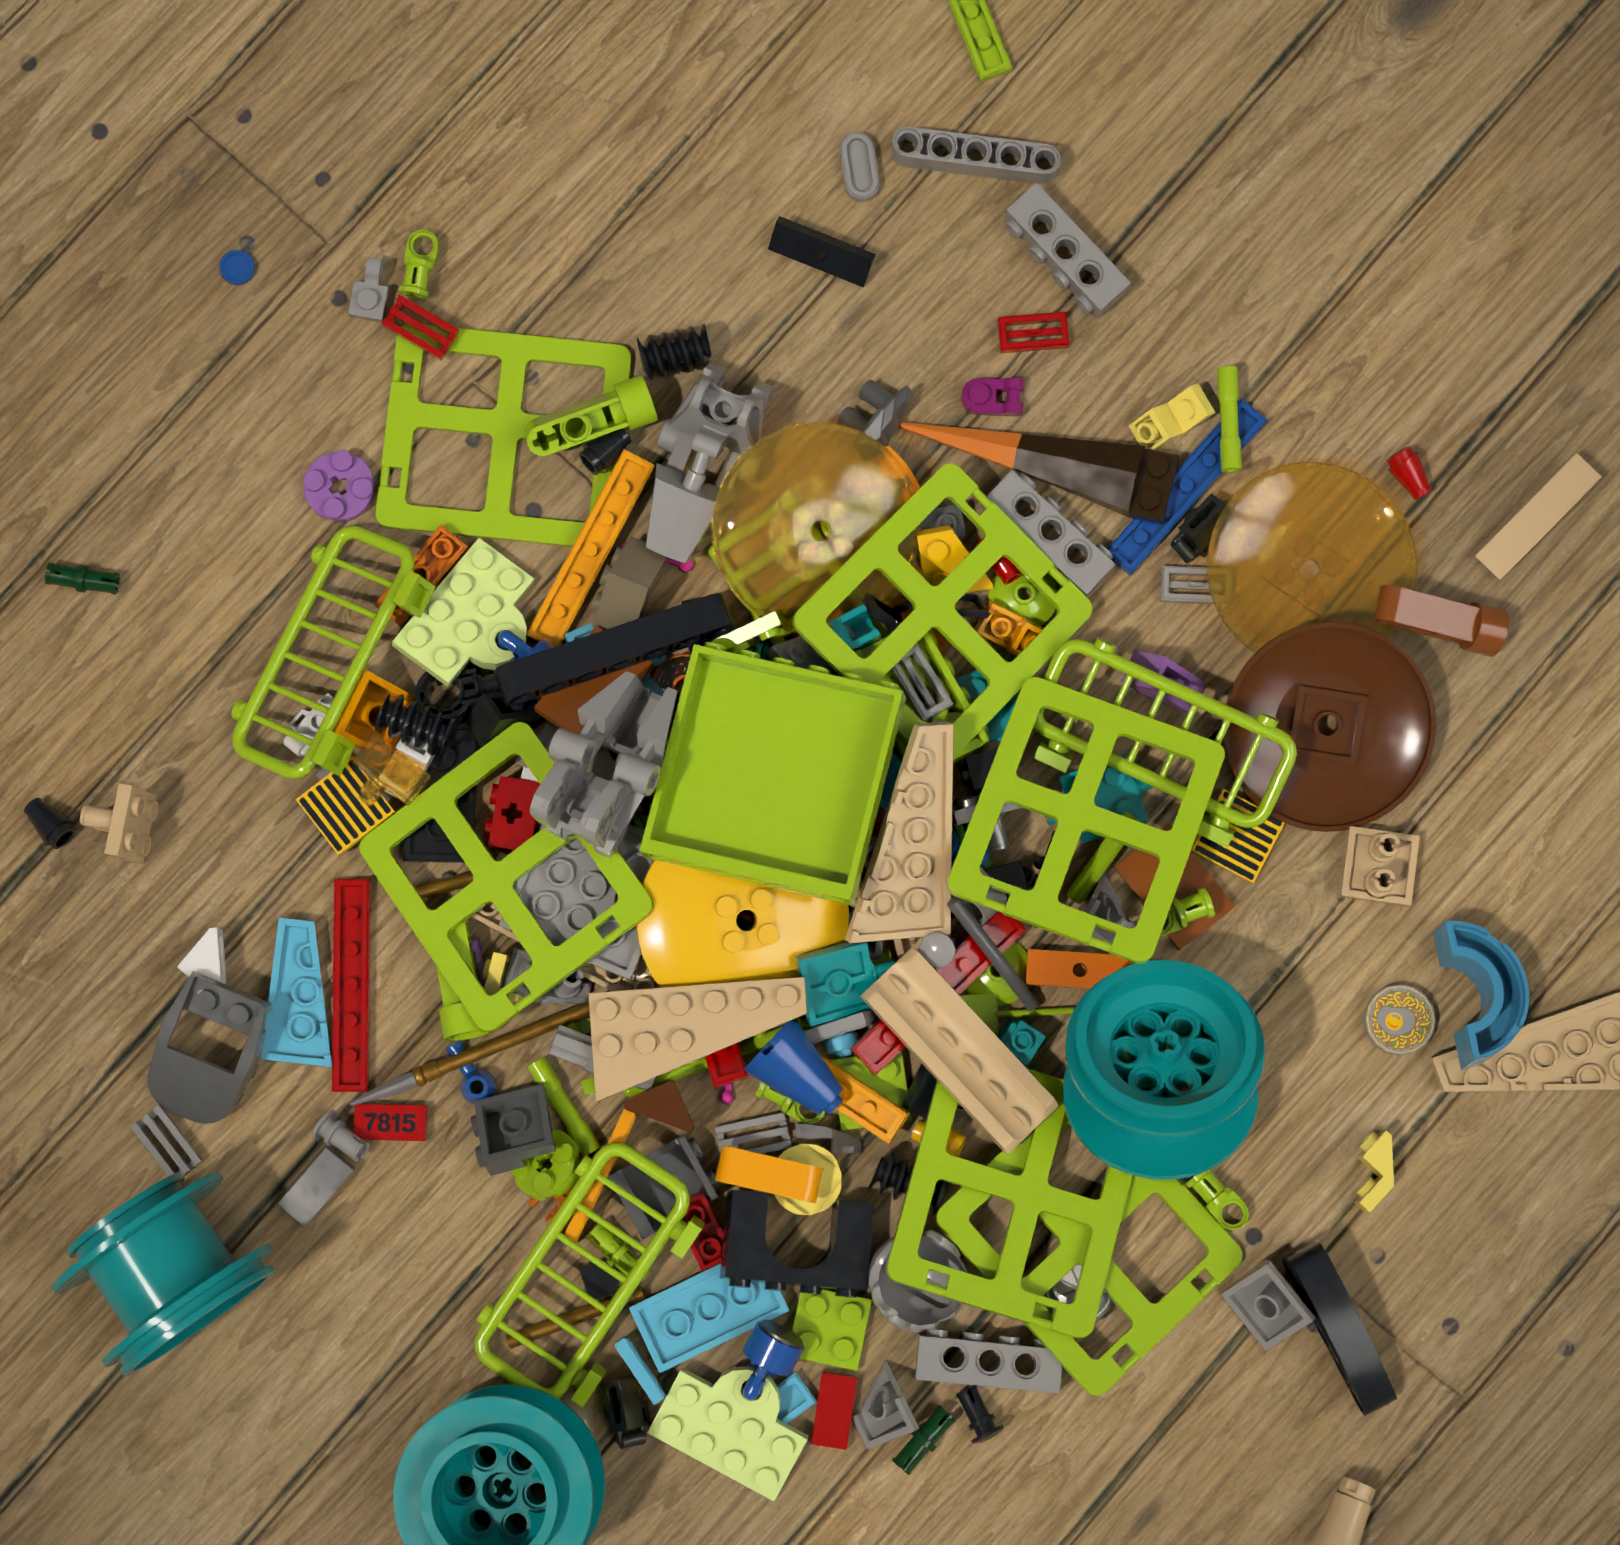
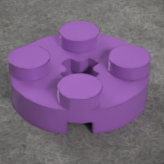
M339 450L322 455L311 464L303 478L304 494L307 502L314 512L324 519L340 522L352 521L364 514L372 502L374 493L373 475L363 460L347 451ZM335 479L340 481L346 479L348 481V484L345 485L347 491L345 494L341 495L339 492L332 494L330 492V489L333 487L332 482Z

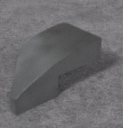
M796 1124V1138L831 1139V1153H861V1142L843 1132L823 1126Z

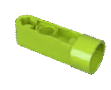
M639 375L614 384L615 390L533 419L527 424L524 431L529 449L538 456H547L627 426L632 431L658 421L656 410L643 376ZM608 406L612 419L607 421L602 407ZM580 418L583 420V426L579 431L572 433L565 429L568 420ZM553 425H558L562 435L561 438L557 437ZM543 430L546 435V442L540 444L537 439V432Z
M467 919L451 931L450 939L478 979ZM437 967L443 1008L438 1010L443 1040L447 1042L463 1041L491 1034L492 1032L482 1030L477 1026Z

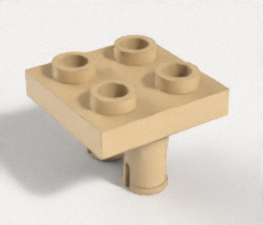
M119 783L114 809L84 805L80 813V823L83 826L93 827L95 830L109 832L104 854L128 862L143 864L144 858L151 849V837L149 836L151 824L158 815L157 795L132 785Z
M1349 826L1346 836L1339 897L1411 906L1420 836Z

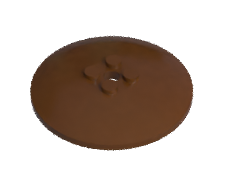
M1326 621L1305 624L1288 630L1268 641L1256 651L1241 669L1232 685L1226 705L1254 718H1257L1259 712L1275 717L1279 720L1276 728L1286 732L1295 742L1297 749L1295 764L1270 815L1286 824L1310 831L1332 832L1348 830L1349 826L1360 827L1391 812L1404 801L1419 783L1428 766L1435 743L1436 713L1434 701L1426 678L1418 665L1406 651L1387 636L1365 626L1349 622ZM1325 715H1332L1336 719V727L1330 733H1321L1317 727L1319 719ZM1230 723L1223 739L1230 767L1237 778L1257 734L1234 723ZM1264 737L1241 784L1242 789L1258 806L1283 755L1280 745Z

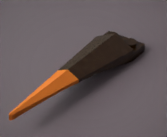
M908 422L899 424L902 430L1023 473L1126 517L1161 525L1164 524L1180 460L1179 455L1145 449V446Z

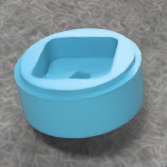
M853 1031L825 1040L823 1044L827 1055L833 1054L840 1058L851 1055L852 1051L849 1048L859 1040L857 1032Z

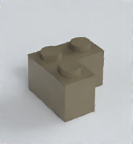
M630 536L624 548L618 546L611 564L606 565L599 584L604 585L603 592L599 591L591 607V611L596 613L592 627L597 626L602 630H606L644 617L650 596L661 579L668 557L646 548V542Z

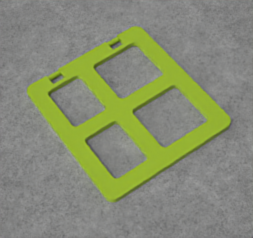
M408 324L401 326L403 329L440 350L442 344ZM425 325L446 338L449 335L434 325ZM457 328L460 333L447 353L494 357L502 361L497 405L494 409L487 410L420 402L418 400L423 356L426 352L397 335L375 513L378 522L385 528L434 533L440 525H443L453 535L572 547L585 522L515 516L510 513L518 442L525 439L524 431L527 424L533 419L544 416L527 414L522 411L526 367L530 362H543L603 369L605 371L603 394L615 390L614 384L630 379L631 354L629 350L619 344ZM403 364L414 365L412 383L401 382ZM608 406L602 407L606 421L612 419ZM571 418L566 423L565 429L568 432H577L582 428L583 420ZM553 425L557 437L561 438L562 435L558 425ZM417 429L470 433L492 437L485 508L482 511L417 506L406 502L413 438ZM543 430L538 431L537 439L539 441H546V435ZM592 440L583 442V443L578 444V445H585V444L591 442ZM619 457L606 473L600 472L598 475L593 476L590 512ZM390 468L402 469L399 488L388 487Z
M949 463L938 469L794 614L793 626L841 677H843V673H852L862 676L864 682L876 685L878 681H884L885 675L931 628L937 629L983 675L988 683L984 691L952 723L954 759L1022 688L1023 683L1031 678L1055 654L1059 646L1065 643L1091 616L1092 604L1054 566L1055 564L994 502L992 503L978 488L979 486L959 466ZM971 494L986 508L980 516L965 501ZM944 499H949L983 533V540L938 586H932L899 553L898 546ZM1001 557L1009 559L1057 610L1056 616L1012 662H1006L955 609L957 601ZM873 570H879L912 603L913 611L867 658H860L828 626L826 619ZM1047 572L1062 586L1056 593L1042 580ZM905 704L897 734L908 744L914 724L924 722Z
M1039 677L1027 679L1023 683L950 872L947 883L950 893L960 899L999 911L1006 916L1087 946L1099 948L1133 963L1143 964L1148 962L1154 954L1224 761L1225 751L1223 747L1216 741ZM1044 708L1089 723L1093 727V732L1072 788L1067 794H1062L1021 779L1016 773L1038 714ZM1124 736L1193 762L1194 769L1171 830L1163 831L1095 805L1094 799L1117 738ZM1007 803L1050 817L1057 822V828L1035 886L1029 891L988 877L980 872L981 863L1002 808ZM1091 832L1158 858L1159 865L1138 923L1134 928L1118 925L1059 902L1058 895L1082 833ZM991 887L1010 894L1007 904L987 898L989 888ZM1095 926L1115 933L1113 943L1111 944L1092 937Z
M523 722L514 723L364 836L359 846L362 857L480 1029L488 1032L501 1028L517 1016L521 1010L536 999L538 1000L606 949L610 943L647 918L652 913L654 907L652 897L618 849L611 858L597 853L594 846L588 843L581 835L571 834L567 840H563L547 831L546 826L502 860L495 861L457 806V800L516 755L521 756L540 784L553 767L554 759L549 757V751L535 731ZM431 819L437 821L474 877L469 885L436 910H430L392 853L393 848ZM573 839H579L616 891L618 900L561 945L554 946L515 890V884L520 878ZM488 903L495 905L532 959V965L529 969L491 996L488 995L450 939V933L453 929ZM614 917L619 926L605 937H602L597 928ZM525 984L530 993L514 1004L508 995Z
M1028 1069V1071L1054 1097L1059 1106L1033 1130L1021 1175H1013L950 1155L946 1151V1145L958 1102L937 1080L886 1264L888 1277L893 1282L940 1295L950 1300L1028 1324H1034L1073 1338L1088 1336L1093 1331L1132 1175L1108 1165L1098 1200L1049 1185L1048 1176L1066 1112L1063 1100L1064 1080L1032 1069ZM938 1180L995 1196L1012 1204L1009 1224L996 1273L992 1280L919 1257L918 1248ZM1040 1212H1046L1087 1225L1090 1229L1086 1252L1071 1304L1027 1292L1021 1287L1022 1275ZM929 1270L948 1276L946 1287L926 1282ZM1035 1304L1053 1308L1052 1320L1033 1315Z
M1066 1112L1060 1131L1070 1123ZM1033 1131L1008 1155L1001 1151L986 1166L1013 1175H1021ZM1133 1176L1121 1222L1151 1194H1157L1206 1248V1256L1155 1304L1150 1303L1111 1260L1103 1290L1131 1322L1130 1328L1098 1359L1094 1360L1089 1357L1073 1337L1023 1322L1080 1387L1091 1396L1105 1394L1242 1262L1243 1253L1240 1246L1187 1187L1180 1185L1176 1179L1157 1180ZM962 1187L938 1209L935 1217L936 1223L983 1278L992 1280L995 1276L1000 1256L969 1221L970 1215L991 1195ZM1040 1212L1038 1218L1058 1239V1246L1026 1277L1021 1279V1287L1027 1292L1044 1296L1076 1265L1082 1266L1090 1229L1087 1225L1046 1212ZM1204 1269L1211 1279L1198 1291L1191 1284V1281ZM1035 1304L1033 1315L1052 1320L1053 1315L1045 1306ZM1126 1344L1133 1354L1119 1366L1112 1356Z

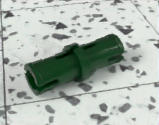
M49 562L46 567L47 570H50V573L45 572V583L47 585L76 588L77 592L85 593L86 590H92L116 595L119 589L115 587V584H120V574L118 572L89 569L88 565L82 564L79 567H72Z
M938 1405L937 1409L922 1427L911 1433L913 1437L892 1461L910 1475L911 1471L928 1451L933 1452L937 1448L935 1443L956 1419Z

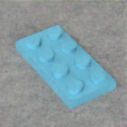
M720 1263L629 1307V1310L658 1372L662 1373L753 1329L758 1321L771 1320L788 1312L789 1308L781 1291L765 1290V1283L751 1282L750 1288L729 1286L728 1279H720Z

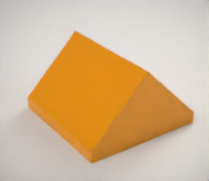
M364 669L333 732L356 744L355 747L388 761L401 733L395 739H391L388 736V728L383 733L376 732L375 723L380 709L389 693H391V701H395L400 694H403V706L405 707L415 699V696Z

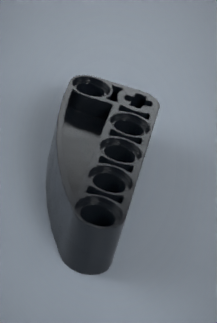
M1311 1242L1283 1257L1282 1262L1303 1303L1315 1316L1316 1319L1313 1322L1362 1414L1367 1416L1397 1400L1395 1391L1368 1332L1321 1243Z

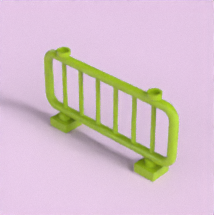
M350 525L343 527L334 534L327 546L319 544L313 549L311 561L317 567L248 702L244 700L237 701L231 711L232 718L238 721L232 734V745L235 752L243 759L285 778L294 780L303 778L312 771L316 764L333 774L341 776L356 744L333 732L396 606H399L411 615L421 618L436 586L422 576L413 572L415 557L407 546L360 526ZM355 539L398 557L401 560V566L394 581L337 559L343 545L348 540ZM333 565L390 588L377 613L321 590ZM317 596L374 619L362 644L305 621ZM301 627L358 651L345 676L289 652ZM286 658L342 682L329 708L273 683ZM270 689L326 714L313 739L257 714ZM253 721L309 745L302 761L297 765H290L249 746L246 742V736Z
M1097 637L1094 644L1085 640L1074 639L1068 640L1059 646L1043 678L1045 680L1057 683L1069 656L1074 653H1080L1094 659L1080 691L1083 694H1087L1100 664L1103 663L1127 674L1114 705L1121 706L1132 679L1135 678L1159 689L1147 717L1154 719L1165 693H1168L1192 704L1181 726L1183 730H1188L1199 707L1224 719L1214 740L1221 744L1230 723H1234L1257 734L1225 803L1222 804L1212 798L1209 799L1205 811L1211 813V816H1203L1197 834L1228 848L1235 829L1230 827L1231 823L1244 828L1259 826L1267 820L1272 813L1297 757L1296 744L1291 736L1283 730L1276 728L1279 722L1278 719L1263 712H1259L1257 718H1254L1114 653L1116 645L1105 639ZM1044 708L1040 710L1034 728L1038 733L1050 739L1049 743L1044 740L1041 742L1034 759L1066 773L1075 756L1068 752L1069 749L1084 755L1088 741L1069 733L1075 718L1068 717L1062 730L1046 722ZM1264 737L1280 745L1283 755L1259 807L1252 814H1245L1231 808V805ZM1135 741L1127 759L1111 753L1107 766L1180 800L1183 799L1187 787L1166 778L1176 755L1169 753L1160 774H1157L1134 763L1142 745L1141 742Z
M612 1142L604 1145L593 1158L587 1155L583 1158L574 1172L580 1177L495 1306L487 1303L476 1320L482 1326L474 1339V1348L478 1359L486 1367L513 1385L539 1389L558 1399L572 1386L577 1391L571 1400L582 1408L607 1372L605 1368L596 1362L590 1371L583 1367L670 1238L673 1239L676 1243L670 1251L682 1259L706 1224L695 1215L689 1223L682 1220L690 1205V1194L686 1185L679 1178L633 1147L622 1142ZM613 1157H621L671 1190L676 1197V1202L667 1217L602 1175L600 1172L606 1163ZM596 1179L662 1223L647 1247L581 1203ZM576 1209L642 1253L627 1277L561 1233ZM556 1239L622 1282L607 1306L541 1262ZM537 1268L603 1312L587 1336L521 1292ZM517 1298L583 1342L568 1365L502 1321ZM497 1327L562 1370L563 1373L552 1387L544 1388L493 1354L488 1347V1342Z

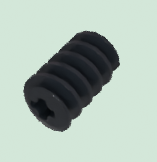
M705 323L701 326L700 335L696 333L692 326L688 327L686 338L683 337L679 329L674 330L673 340L669 339L666 332H661L659 343H656L651 334L647 335L646 346H643L639 338L636 337L642 368L649 380L654 378L656 368H658L663 377H667L668 366H672L676 374H680L682 363H685L690 372L694 371L696 360H699L703 368H705L711 357Z
M389 693L378 714L375 723L376 732L383 733L388 728V736L391 739H395L402 732L401 742L407 745L415 738V749L421 750L428 743V755L434 756L440 749V755H442L453 734L456 717L453 716L446 724L442 723V711H439L431 718L429 717L430 706L427 705L419 713L416 711L417 700L414 699L405 707L403 706V694H400L395 701H391V693Z
M890 1149L881 1157L868 1188L871 1189L877 1182H880V1194L884 1195L892 1187L893 1199L896 1201L903 1193L906 1194L913 1165L908 1168V1156L903 1155L895 1162V1151ZM938 1180L936 1182L930 1204L933 1206L932 1217L935 1216L947 1189V1181Z

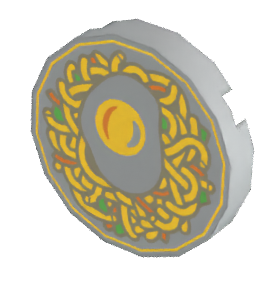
M1399 984L1385 987L1371 997L1365 1007L1363 1022L1369 1036L1368 1038L1374 1046L1384 1053L1400 1056L1415 1053L1428 1043L1434 1033L1436 1018L1433 1006L1425 994L1414 987Z

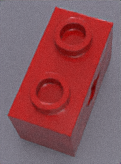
M500 776L499 784L493 783L490 804L495 805L493 819L487 818L484 829V839L489 840L488 846L491 849L512 852L537 833L538 822L530 815V805L536 790L540 786L539 782ZM516 807L517 811L522 814V817L515 818L514 823L510 824L509 819L504 814L505 812H511L512 808Z

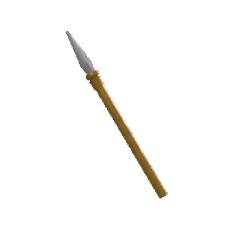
M589 1001L438 1062L433 1061L424 1064L422 1068L416 1066L413 1068V1072L394 1077L351 1101L350 1105L403 1093L416 1085L423 1087L427 1081L430 1083L446 1073L554 1031L559 1025L566 1026L590 1016Z

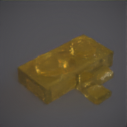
M377 733L353 758V764L371 777L361 787L360 792L362 794L359 796V799L368 806H372L386 789L409 806L431 781L429 773Z

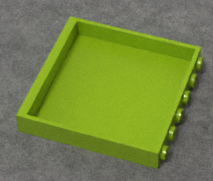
M705 642L704 646L694 644L639 852L648 859L854 906L906 701L903 690H898L899 685L888 681L880 680L877 685L864 682L862 676L852 673H843V677L830 675L828 669L816 665H809L808 669L794 667L795 663L784 658L775 657L773 662L760 659L758 653L748 650H739V654L725 651L726 647L712 642Z

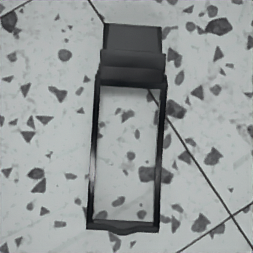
M868 592L861 600L870 616L885 624L890 631H893L904 620L900 613L913 608L909 600L890 607ZM965 593L959 600L974 602L978 609L955 608L962 617L987 619L991 614L987 606L976 594Z

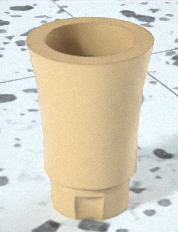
M1343 1476L1337 1490L1338 1492L1334 1491L1323 1520L1309 1545H1360L1372 1508L1370 1504L1373 1500L1375 1489Z

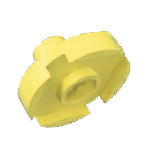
M799 1144L788 1148L778 1157L824 1168L816 1204L775 1195L777 1201L785 1209L798 1215H813L825 1211L835 1202L841 1190L842 1174L837 1160L828 1150L814 1144Z

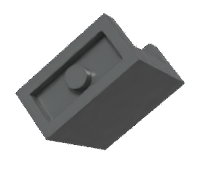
M683 1134L646 1155L647 1158L679 1178L686 1185L690 1198L704 1192L709 1203L719 1197L716 1190L721 1188L718 1181H714L715 1175L712 1169L704 1171L698 1159L704 1155L694 1137L687 1140ZM632 1164L608 1176L611 1181L665 1217H667L671 1207L676 1202V1197L671 1190ZM618 1194L642 1240L657 1232L662 1224L661 1222Z

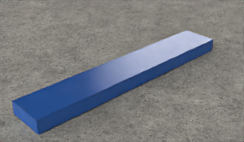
M1241 398L1237 405L1239 438L1242 450L1264 426L1267 420ZM1221 421L1177 469L1164 524L1133 519L1107 548L1113 555L1111 560L1129 576L1222 473L1220 460Z

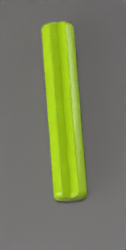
M1124 812L1122 814V816L1140 822L1135 816H1133L1129 812ZM1105 838L1067 890L1066 895L1077 904H1081L1124 845Z

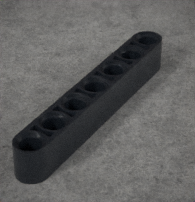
M715 593L508 662L497 667L493 674L505 705L515 706L676 652L694 644L720 637L732 631L735 625L722 593Z

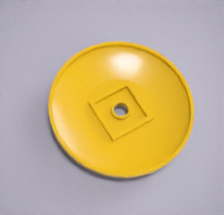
M653 860L642 883L652 897L654 907L652 913L636 925L637 939L645 965L660 988L797 978L798 970L795 956L847 942L845 938L848 931L849 907L846 904ZM743 910H750L755 916L753 927L745 931L739 929L736 924L737 915Z

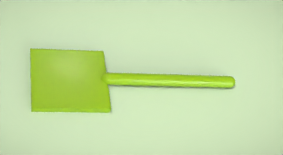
M997 993L959 995L996 1036L999 1035L998 1018L1072 1014L1075 1009L1067 1007L1034 1009L1033 1011H998Z

